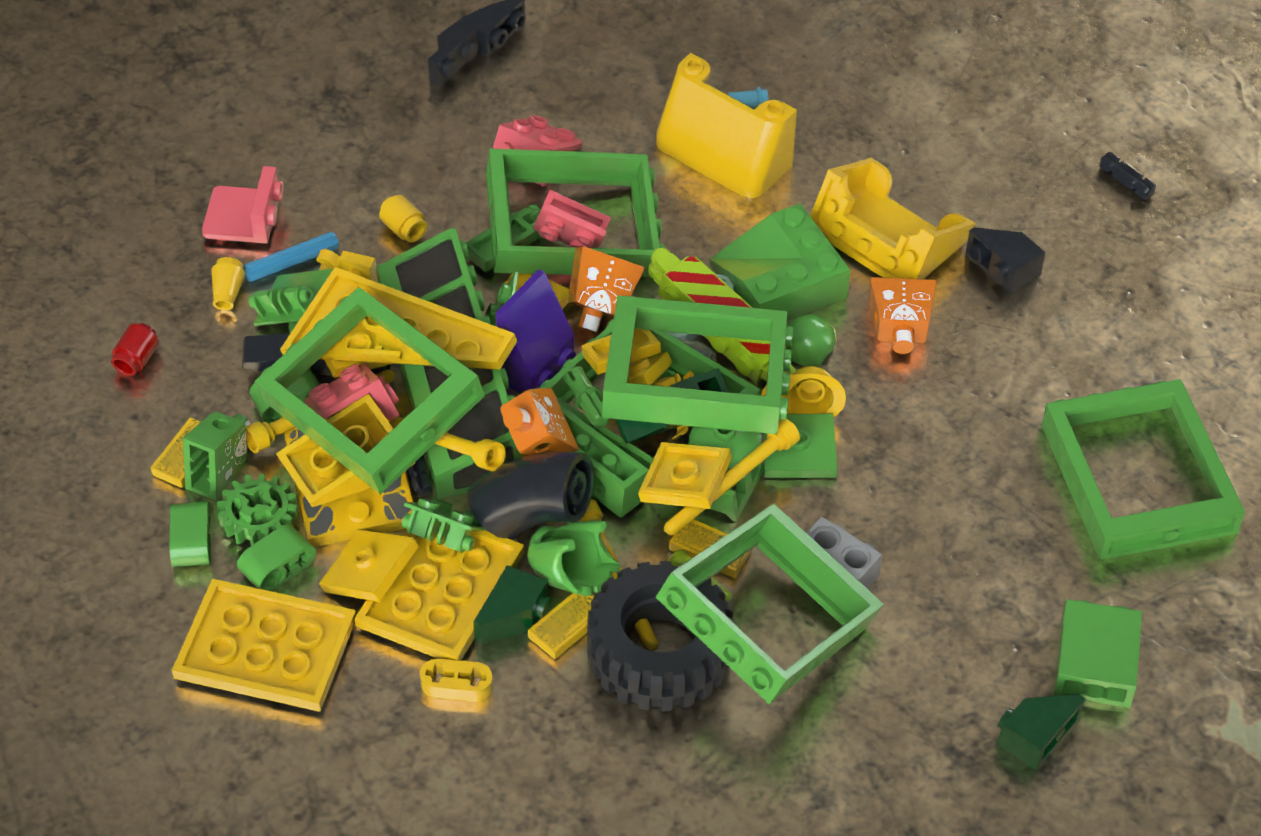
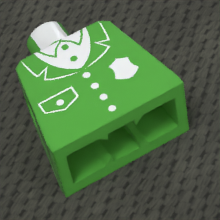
M212 412L183 437L185 489L215 501L221 497L222 491L226 490L247 458L246 426L251 423L245 416L235 414L233 417L219 412Z

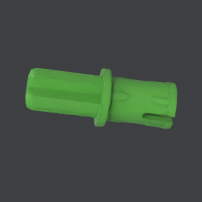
M582 367L571 368L570 371L575 380L573 381L570 374L566 372L564 381L575 396V405L579 409H583L594 427L598 428L601 425H608L609 418H602L603 401L600 389L592 385Z

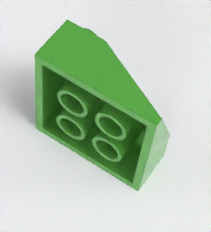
M801 203L768 215L710 258V265L715 272L727 276L734 285L733 290L752 308L788 311L787 320L848 297L850 269Z

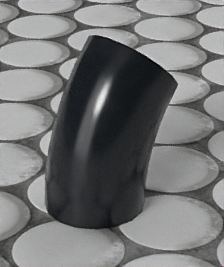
M571 451L542 452L504 462L495 471H487L467 489L469 508L476 520L488 532L503 539L516 538L524 531L542 523L579 522L587 511L593 493V463L590 456L586 453Z

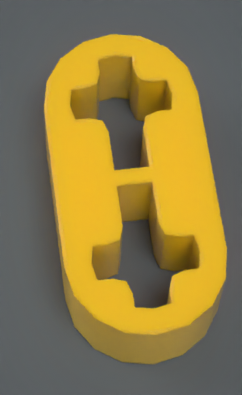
M432 659L427 661L420 670L421 688L429 697L476 702L486 699L493 690L492 671L483 663ZM436 674H441L443 677L440 678L438 683L432 682ZM474 678H481L478 686L470 685Z

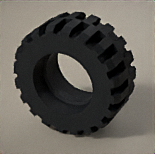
M650 561L637 564V569L631 570L630 567H627L617 572L616 580L611 577L601 585V592L599 591L594 595L591 602V610L588 612L587 655L591 661V670L594 676L601 679V686L608 693L612 694L616 691L619 701L627 705L631 701L638 703V709L650 711V707H660L661 712L672 711L673 706L680 705L684 709L694 705V700L697 697L700 700H704L712 694L713 686H720L725 678L726 670L729 669L725 662L656 598L671 572L679 568L671 566V561H660V565H650ZM709 578L696 587L735 624L731 604L725 600L726 594L720 586L716 584L711 586L712 579ZM641 619H648V621L667 620L683 626L693 635L694 640L675 651L654 652L636 645L626 634Z

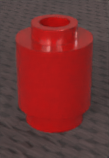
M144 323L130 324L112 351V366L120 373L128 376H134L137 371H142L159 345V339L156 336L155 330Z

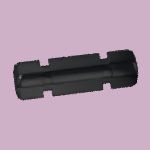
M1108 152L1101 157L1100 168L1108 174L1112 172L1111 176L1131 191L1135 189V194L1140 198L1148 200L1154 195L1157 187L1156 184L1147 177L1143 179L1144 175L1124 160L1120 162L1121 158L1116 154Z
M423 454L414 465L407 469L412 483L413 494L419 498L423 495L429 496L433 491Z

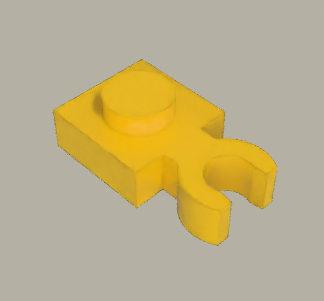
M321 249L316 259L317 262L322 263L319 270L337 267L369 280L378 281L374 257L344 250L341 256H338L331 250Z

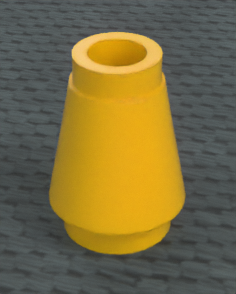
M223 257L219 258L211 269L213 306L219 310L227 311L233 308L246 273L242 262L235 258Z

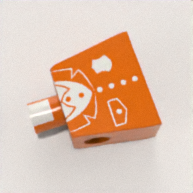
M584 246L576 247L568 303L583 308L578 327L597 333L603 315L614 317L617 295L631 297L645 267Z
M871 277L868 306L877 340L880 342H893V349L899 354L910 353L914 349V343L922 344L926 342L935 297L936 280Z
M552 388L529 389L500 407L504 424L509 429L514 443L521 454L527 456L552 451L575 452L579 449Z

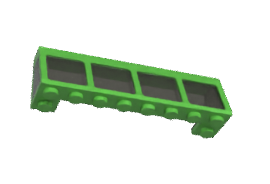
M456 228L448 229L376 266L378 283L491 325L489 316L483 317L481 311L485 310L481 290H474V286L477 285L473 265L467 266L466 261H469L467 244L465 240L459 241ZM399 364L412 411L448 378L447 375L435 366ZM468 368L478 375L485 397L446 433L476 443L484 439L499 442L505 448L504 462L525 456L518 451L509 429L504 424L503 415L500 411L502 405L514 398L513 395L507 396L506 389H509V383L505 368L500 370ZM436 444L424 453L437 499L467 493L469 486L489 471L478 467L471 456Z

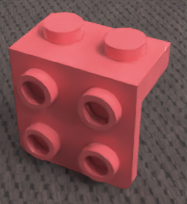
M531 115L529 118L514 119L513 122L500 124L492 149L574 151L582 148L583 141L576 138L574 132L565 128L556 129L548 125V120L545 118ZM536 183V184H539V185H541V186H547V185H549L550 183Z
M263 166L257 189L216 186L212 191L202 226L203 237L208 239L268 243L272 225L275 226L277 220V205L283 198V182L278 181L276 167Z
M549 190L532 229L539 231L538 234L546 240L553 242L559 240L570 245L569 247L599 248L606 235V229L611 217Z
M365 363L360 366L355 364L347 367L340 373V378L330 384L322 383L317 385L304 400L308 407L322 418L327 419L369 394L388 421L400 415L394 404L399 402V399L389 383L385 382L381 375L377 377Z

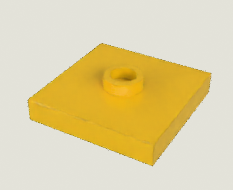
M661 442L638 491L640 502L710 509L732 459L730 448Z
M358 529L319 582V585L325 593L380 602L419 546L413 537Z

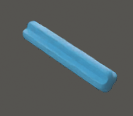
M329 232L247 263L243 266L246 273L245 278L248 282H253L316 258L321 249L334 251L339 248L337 236L334 232Z

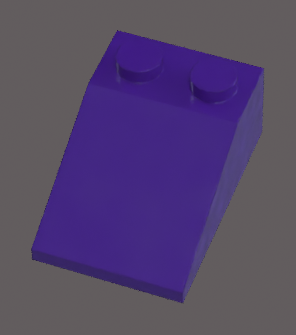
M538 269L496 312V327L515 333L517 343L501 368L506 370L509 388L520 394L529 389H539L543 382L551 380L561 370L567 360L573 359L576 356L574 351V333L545 272Z

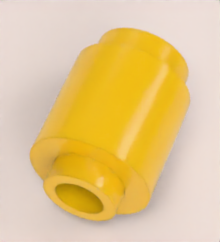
M403 195L389 197L381 205L380 220L401 240H407L411 243L416 242L426 233L428 224L425 221V216Z

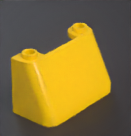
M690 53L677 67L657 129L656 145L663 153L740 196L746 198L759 197L793 166L797 109L779 100L765 101L755 110L704 83L710 77V66L704 59Z
M873 158L829 169L810 217L833 246L882 278L925 279L968 241L969 230L975 227L976 223L964 215L950 213L941 219L936 228L889 198L888 194L892 186V176L884 165Z

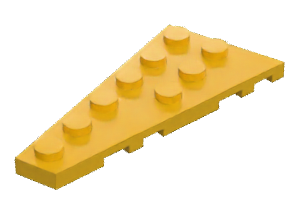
M335 267L280 350L284 355L291 345L301 340L313 329L318 321L324 319L339 305L343 298L349 296L358 287L467 368L500 370L517 343L515 333ZM368 316L360 321L320 358L433 366Z

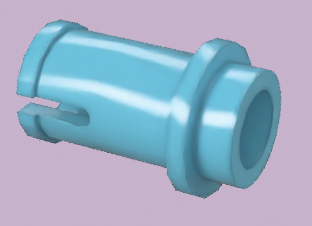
M757 87V90L728 92V96L754 110L761 103L768 101L767 89L761 90V87Z

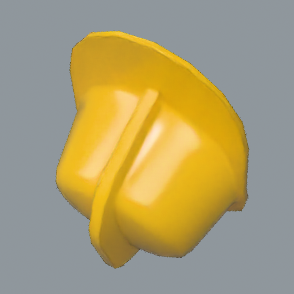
M815 366L803 367L795 371L794 374H790L788 395H781V398H788L787 414H833V417H835L843 410L846 402L845 389L840 382L831 377L827 371ZM767 385L762 390L761 396H766Z

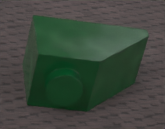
M507 565L473 622L475 644L483 646L528 632V629L535 625L539 618H543L548 614L551 607L552 598L548 597V580Z
M1080 694L1024 698L1015 710L1011 707L1008 708L999 720L998 727L1001 731L998 745L1037 771L1080 720L1086 698Z

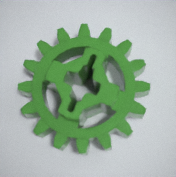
M260 473L258 480H252L250 475H245V483L240 484L235 480L232 481L233 491L223 490V500L217 501L219 525L224 527L227 538L235 535L236 544L239 545L247 539L250 541V546H252L282 525L291 524L294 527L293 520L298 519L296 494L291 493L288 483L280 486L278 476L273 477L270 481H266L264 473ZM277 501L281 504V508H278ZM234 512H237L239 520L234 516Z

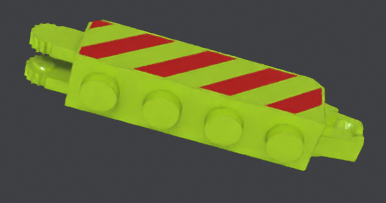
M658 247V249L652 252V261L648 267V275L654 278L653 280L659 285L658 295L662 300L752 308L697 257L686 256L683 260H680L673 253H670V250L663 247ZM703 335L710 341V344L717 352L723 353L735 364V367L742 375L748 376L755 384L762 379L767 381L771 341ZM790 364V371H783V373L794 374L796 370Z

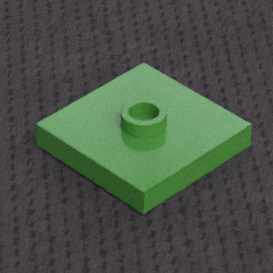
M787 414L786 419L795 425L799 431L800 440L790 449L776 450L764 460V478H837L833 414ZM762 433V442L767 439L768 433Z

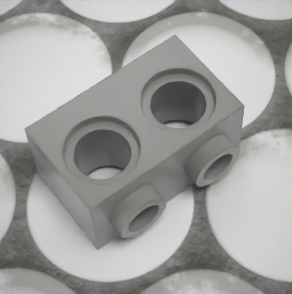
M821 516L806 532L867 589L879 577L882 554L871 544L863 543L847 533L842 526L833 524Z

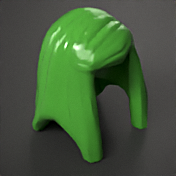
M604 521L575 522L560 527L541 526L529 541L528 563L535 574L540 578L548 580V585L577 595L591 596L593 592H601V585L613 577L612 573L618 572L621 568V565L612 557L600 538V533L607 528V523Z

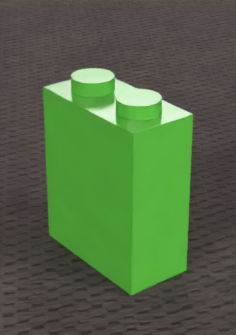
M1066 599L1060 621L1053 696L1080 694L1086 698L1085 701L1130 708L1137 687L1142 611L1129 609L1124 606L1113 607L1094 604L1085 600L1075 601Z

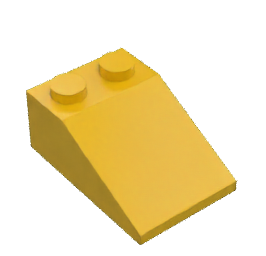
M369 394L326 420L366 453L394 429ZM303 435L276 453L312 508L371 488L306 435Z

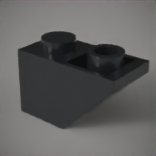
M977 227L969 230L966 254L972 262L981 266L991 275L996 283L1001 284L1010 293L1041 276L1045 251L1023 232Z

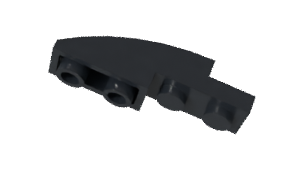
M503 0L490 4L461 18L437 36L438 50L428 58L429 82L440 88L449 78H453L463 65L472 60L477 52L489 57L497 48L502 47L506 40L525 24V0Z

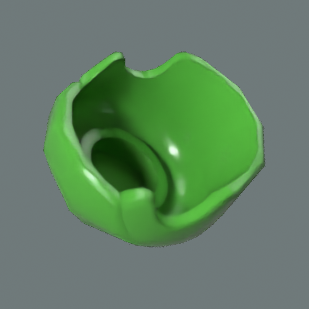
M805 314L789 322L788 326H793L791 348L786 347V349L792 350L791 361L803 366H819L824 362L829 353H833L837 343L836 330L825 318L814 314Z

